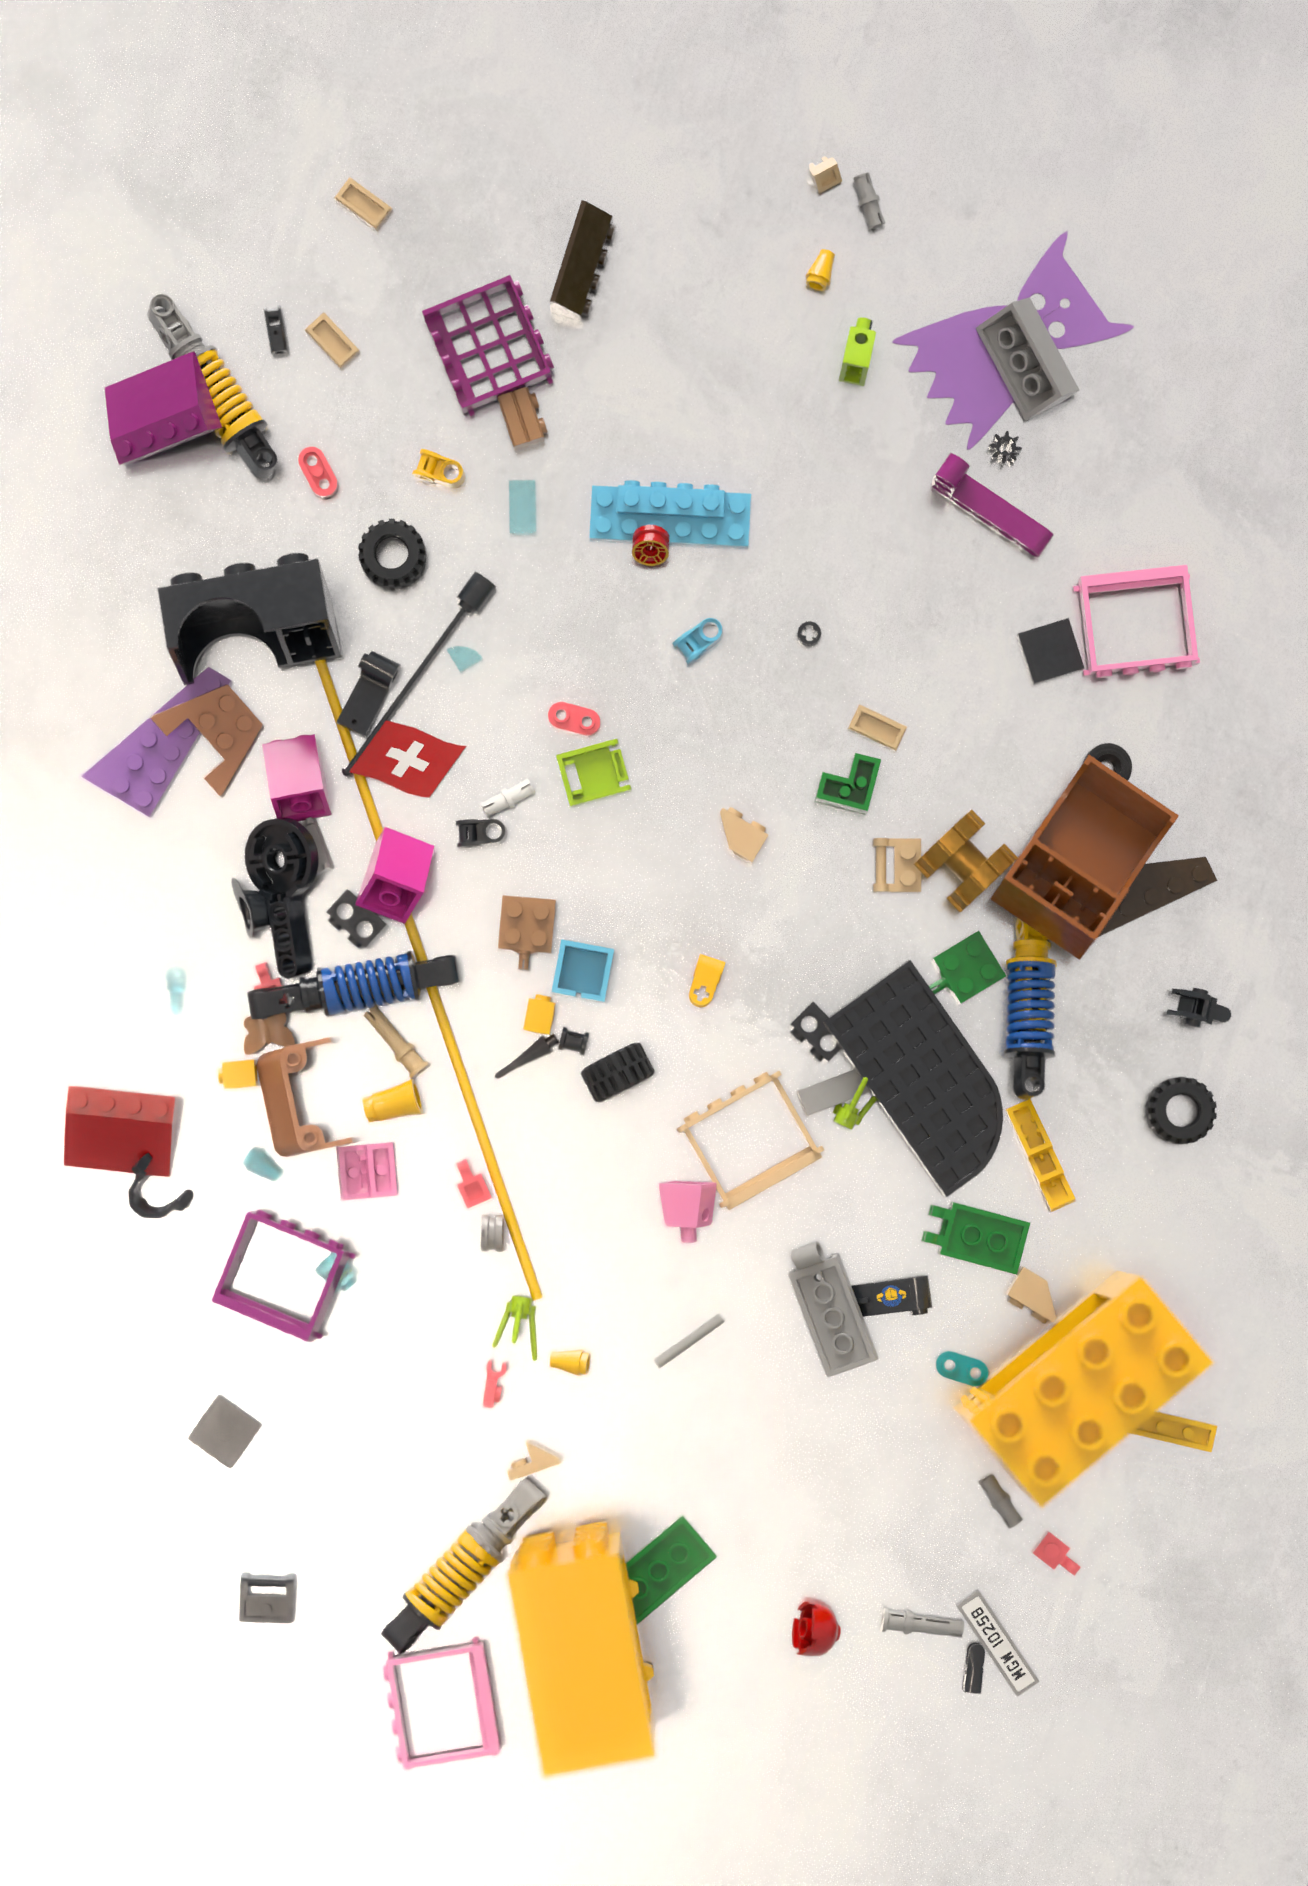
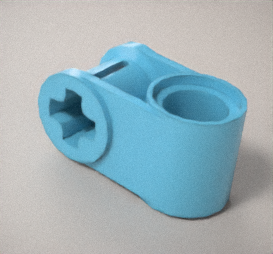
M706 618L694 628L678 637L672 644L680 649L687 658L686 663L690 665L721 640L723 636L722 625L715 618ZM709 624L718 627V634L713 638L706 637L703 633L704 628ZM686 643L690 645V647L693 649V652L689 649Z

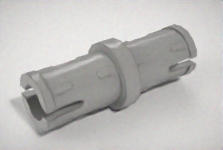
M870 173L855 176L853 180L859 193V205L863 207L869 229L884 225L885 221L878 202L880 198L875 193Z
M994 1474L985 1477L979 1482L992 1502L990 1505L994 1510L998 1511L1008 1529L1013 1528L1023 1520L1010 1501L1009 1493L1004 1492Z

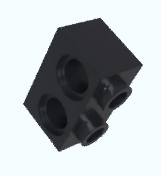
M347 888L326 911L330 916L327 921L338 931L344 928L350 934L347 939L358 949L364 946L368 950L389 926L374 912L355 905L357 897ZM344 905H350L353 909V914L349 919H341L339 916V909ZM363 923H370L373 927L372 934L368 937H361L359 935L358 929Z
M812 1002L790 1024L793 1028L790 1033L800 1043L805 1040L812 1047L809 1052L819 1062L823 1059L829 1062L841 1048L835 1041L833 1050L825 1051L820 1045L822 1037H832L823 1024V1021L828 1016ZM812 1017L816 1021V1029L812 1032L804 1031L801 1026L803 1018Z

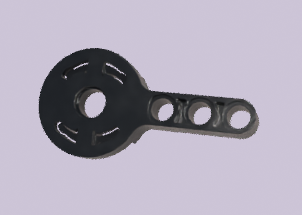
M284 817L266 820L257 825L247 839L244 856L245 865L251 881L260 890L258 894L267 899L277 970L283 978L289 979L309 973L312 967L302 896L315 880L319 856L312 835L301 823ZM277 849L284 856L282 868L279 867L275 859Z

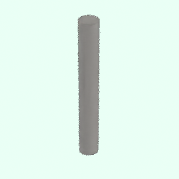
M717 1314L653 1361L660 1369L725 1321L720 1314Z

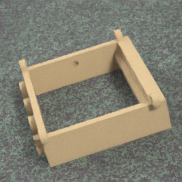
M780 1070L770 1076L767 1071L753 1079L755 1084L746 1089L743 1084L730 1092L732 1097L722 1102L721 1098L713 1101L706 1105L708 1108L707 1112L701 1115L697 1111L683 1118L685 1124L676 1128L679 1133L684 1131L711 1181L716 1183V1189L723 1202L719 1203L721 1208L726 1206L728 1210H731L822 1158L820 1152L824 1151L823 1146L816 1147L777 1078L782 1075ZM772 1081L806 1140L808 1147L725 1193L691 1134L689 1127Z

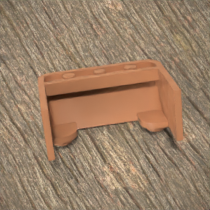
M327 1037L273 1050L262 1054L257 1061V1071L273 1146L276 1153L282 1157H293L356 1143L354 1137L325 1143L324 1134L318 1126L311 1124L299 1126L288 1074L301 1071L307 1063L306 1050L335 1044L334 1038Z

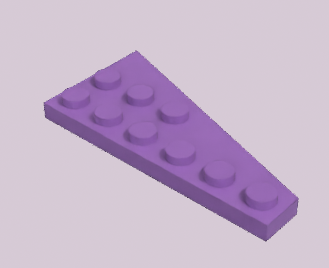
M207 667L194 679L193 684L186 685L154 714L184 703L225 684L230 686L232 680ZM149 717L81 777L151 818L201 733L186 719L168 736H165Z

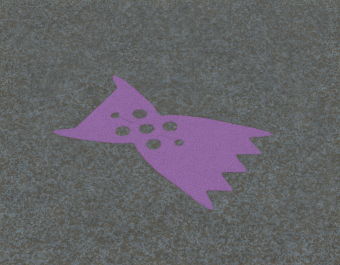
M1068 232L1062 233L1051 244L1031 272L1020 291L1017 301L1029 298L1035 293L1044 296L1045 306L1037 310L1048 332L1050 324L1055 321L1061 322L1065 327L1063 336L1059 338L1051 336L1057 349L1094 343L1130 331L1134 327L1131 324L1111 323L1107 320L1063 257V251ZM1063 298H1067L1070 301L1068 308L1061 307L1060 301ZM1005 305L963 312L897 337L892 342L899 345L919 347L909 372L932 371L936 373L927 398H954V403L945 424H973L967 450L973 448L1014 402L976 330V327L1005 308Z

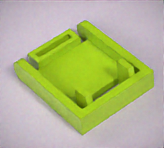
M618 739L556 755L570 807L632 790L631 785L619 786V783L629 780L621 749L609 750V747L619 744ZM575 765L582 789L571 792L565 768Z

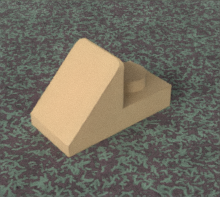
M525 1440L531 1461L527 1462L526 1458L510 1463L512 1468L507 1469L509 1480L513 1481L559 1465L562 1461L560 1456Z

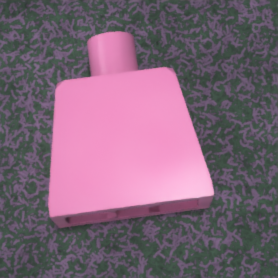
M694 1181L659 1183L666 1226L680 1227L682 1243L697 1242V1228L710 1226L712 1223L716 1183Z

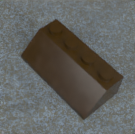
M581 200L550 298L551 313L582 322L583 315H589L593 301L589 299L591 290H597L600 275L597 274L599 265L604 266L608 255V250H605L607 240L612 241L616 225L612 224V215L584 200Z

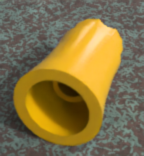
M413 1078L394 1087L372 1093V1096L362 1098L363 1109L369 1123L377 1120L381 1122L402 1116L423 1114L420 1094Z

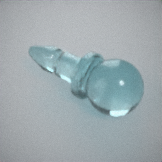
M172 966L166 971L165 980L167 982L166 990L170 992V1008L172 1014L176 1016L181 1006V992L185 990L183 984L186 981V973L183 968Z

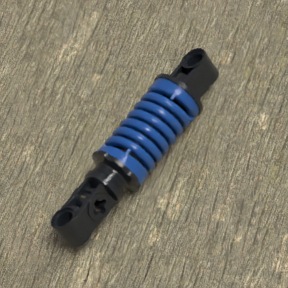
M407 951V953L396 955L395 964L391 956L385 958V965L381 958L375 959V967L371 960H366L364 963L365 969L361 962H356L354 965L355 971H353L352 965L348 963L344 966L345 973H343L340 965L334 967V972L328 967H318L316 977L309 979L300 977L299 983L246 992L251 1019H262L304 1010L306 1014H312L313 1010H322L327 1018L330 1015L344 1013L346 1010L352 1012L355 1010V1006L358 1010H363L365 1004L368 1008H373L375 1003L378 1006H384L385 1002L391 1005L395 1003L396 998L401 1003L406 1001V997H409L411 1000L420 1001L421 988L445 986L460 982L456 955H444L416 962L412 951ZM284 993H288L289 997H294L290 1005H286L285 1001H280Z

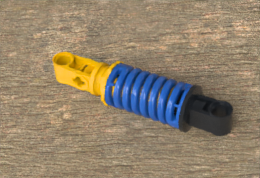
M1017 918L1015 927L1017 939L1013 942V949L1016 950L1015 957L1006 960L1009 971L1007 976L1009 983L1007 992L1009 995L1006 1001L1009 1005L1006 1008L1008 1013L1006 1033L1008 1035L1006 1037L1004 1056L1014 1058L1013 1091L1019 1099L1028 1100L1040 1095L1044 1091L1045 1059L1055 1057L1054 1046L1052 1045L1054 1034L1046 1032L1053 1030L1055 1024L1049 1021L1055 1018L1054 1012L1049 1011L1055 1008V1003L1049 1001L1055 998V993L1050 991L1055 988V983L1047 979L1055 978L1057 963L1056 960L1048 958V950L1051 949V943L1047 941V938ZM1026 1080H1028V1081H1030V1082L1032 1083V1085H1033V1091H1032V1092H1029V1091L1026 1089V1087H1025V1081H1026Z

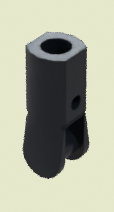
M277 305V308L273 309L264 307L271 355L286 354L289 350L281 305ZM279 318V325L270 326V320Z
M976 1642L970 1643L966 1649L963 1691L981 1694L985 1649Z

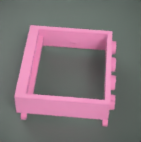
M1187 565L1087 575L1079 578V586H1073V590L1080 593L1089 669L1083 670L1084 676L1096 674V678L1112 677V672L1123 671V675H1134L1139 673V669L1149 668V672H1161L1166 670L1165 666L1174 665L1179 670L1192 668V664L1200 663L1189 584L1190 574L1188 573ZM1180 584L1188 656L1097 665L1088 594Z
M478 1637L472 1638L473 1644L394 1657L393 1651L387 1652V1665L382 1666L385 1682L389 1681L391 1692L387 1693V1702L389 1709L394 1708L395 1719L391 1720L393 1736L398 1735L400 1746L395 1747L398 1763L403 1764V1770L406 1769L408 1771L416 1767L488 1755L492 1757L500 1754L501 1745L484 1642L479 1643ZM468 1653L483 1747L410 1759L395 1665Z

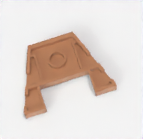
M228 684L150 717L165 736H168L188 719L223 758L217 766L203 777L218 796H221L263 725Z

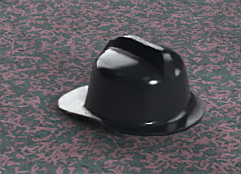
M232 877L233 893L242 913L249 939H253L255 931L270 926L267 899L258 894L259 891L243 890L238 880Z

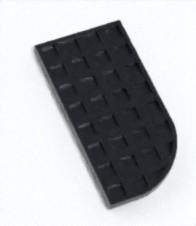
M907 960L825 1019L823 1024L862 1080L864 1077L868 1078L866 1085L943 1196L948 1197L977 1176L993 1157L1002 1132V1101L998 1087L990 1073L912 961Z

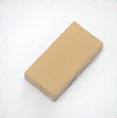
M350 177L334 197L336 202L376 231L393 210L392 207Z
M324 312L305 329V332L340 370L360 353V350Z
M860 704L848 727V730L895 752L907 729V726Z

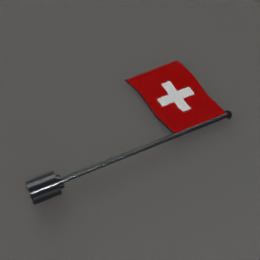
M475 571L456 598L460 601L457 604L461 608L346 769L342 768L344 776H350L351 773L377 779L405 793L429 798L466 746L445 742L417 728L387 720L465 612L471 614L472 611L478 613L495 590L496 586L483 575Z

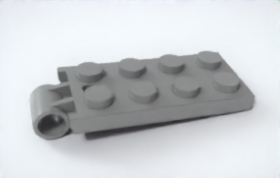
M818 1241L793 1249L791 1256L798 1270H791L788 1275L827 1378L878 1360L877 1352L839 1253L825 1260L823 1249ZM817 1274L821 1276V1280L816 1278Z

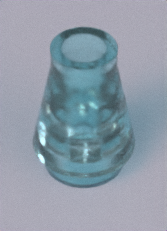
M254 1146L241 1162L246 1167V1171L268 1179L272 1183L277 1180L282 1172V1169L261 1148L258 1150Z

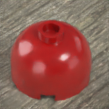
M803 1602L797 1609L802 1611L800 1619L794 1618L793 1648L799 1649V1652L796 1654L800 1656H822L830 1651L835 1642L839 1640L841 1634L840 1626L835 1614L827 1606L815 1602Z

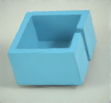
M561 939L552 994L576 998L577 993H581V999L605 1003L615 950Z

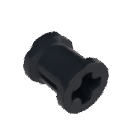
M563 1027L558 1050L569 1049L580 1052V1055L584 1056L590 1033L585 1032L581 1034L569 1031L567 1027Z

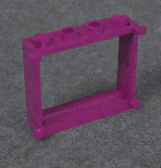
M257 1209V1212L247 1211L211 1302L305 1342L314 1343L316 1338L322 1340L324 1335L319 1333L320 1327L348 1258L355 1260L356 1254L344 1250L345 1244L330 1239L328 1243L320 1240L321 1234L309 1229H305L304 1233L296 1230L297 1224L285 1219H281L280 1223L271 1219L272 1214L260 1209ZM257 1221L337 1254L309 1324L229 1290Z

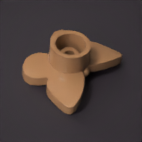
M277 1014L267 1019H251V1016L246 1017L243 1021V1026L249 1034L244 1038V1053L246 1055L254 1054L263 1048L266 1043L271 1044V1042L283 1047L295 1045V1039L291 1030L284 1027L287 1021L286 1014Z

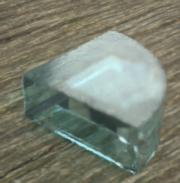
M453 646L446 649L460 673L483 660L477 651L468 647Z

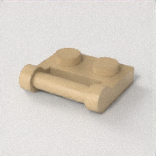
M873 838V847H876V883L873 884V892L921 893V872L914 865L921 857V839ZM886 847H894V884L886 883Z

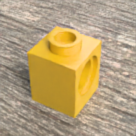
M536 994L535 999L529 998L523 1027L524 1031L545 1035L551 1034L556 1003L551 1002V997Z
M252 1059L222 1062V1068H218L219 1084H223L226 1090L259 1087L257 1061Z

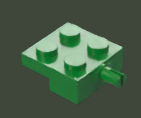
M978 930L932 958L940 972L941 979L928 986L930 989H933L939 985L938 988L933 990L934 994L947 987L960 1005L1005 978L1006 974Z

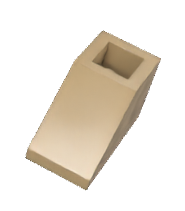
M729 807L728 810L722 808L719 815L728 850L752 864L768 838V834L765 833L766 828L756 821H752L750 824L741 819L743 814L732 807Z
M1021 1266L1005 1293L1010 1297L1008 1302L1021 1310L1024 1306L1028 1307L1033 1311L1031 1316L1044 1324L1047 1320L1054 1323L1056 1314L1048 1282Z

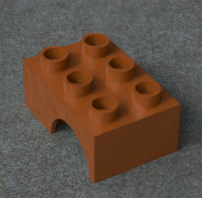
M1088 755L990 899L1080 960L1097 939L1128 893L1129 887L1179 815Z

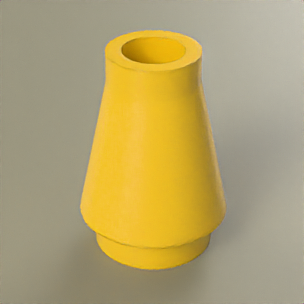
M826 249L820 250L818 257L805 275L808 287L817 291H825L826 287L830 286L833 260L835 258L833 252Z
M584 1350L551 1352L550 1368H556L579 1377L581 1374H588L590 1353H584Z

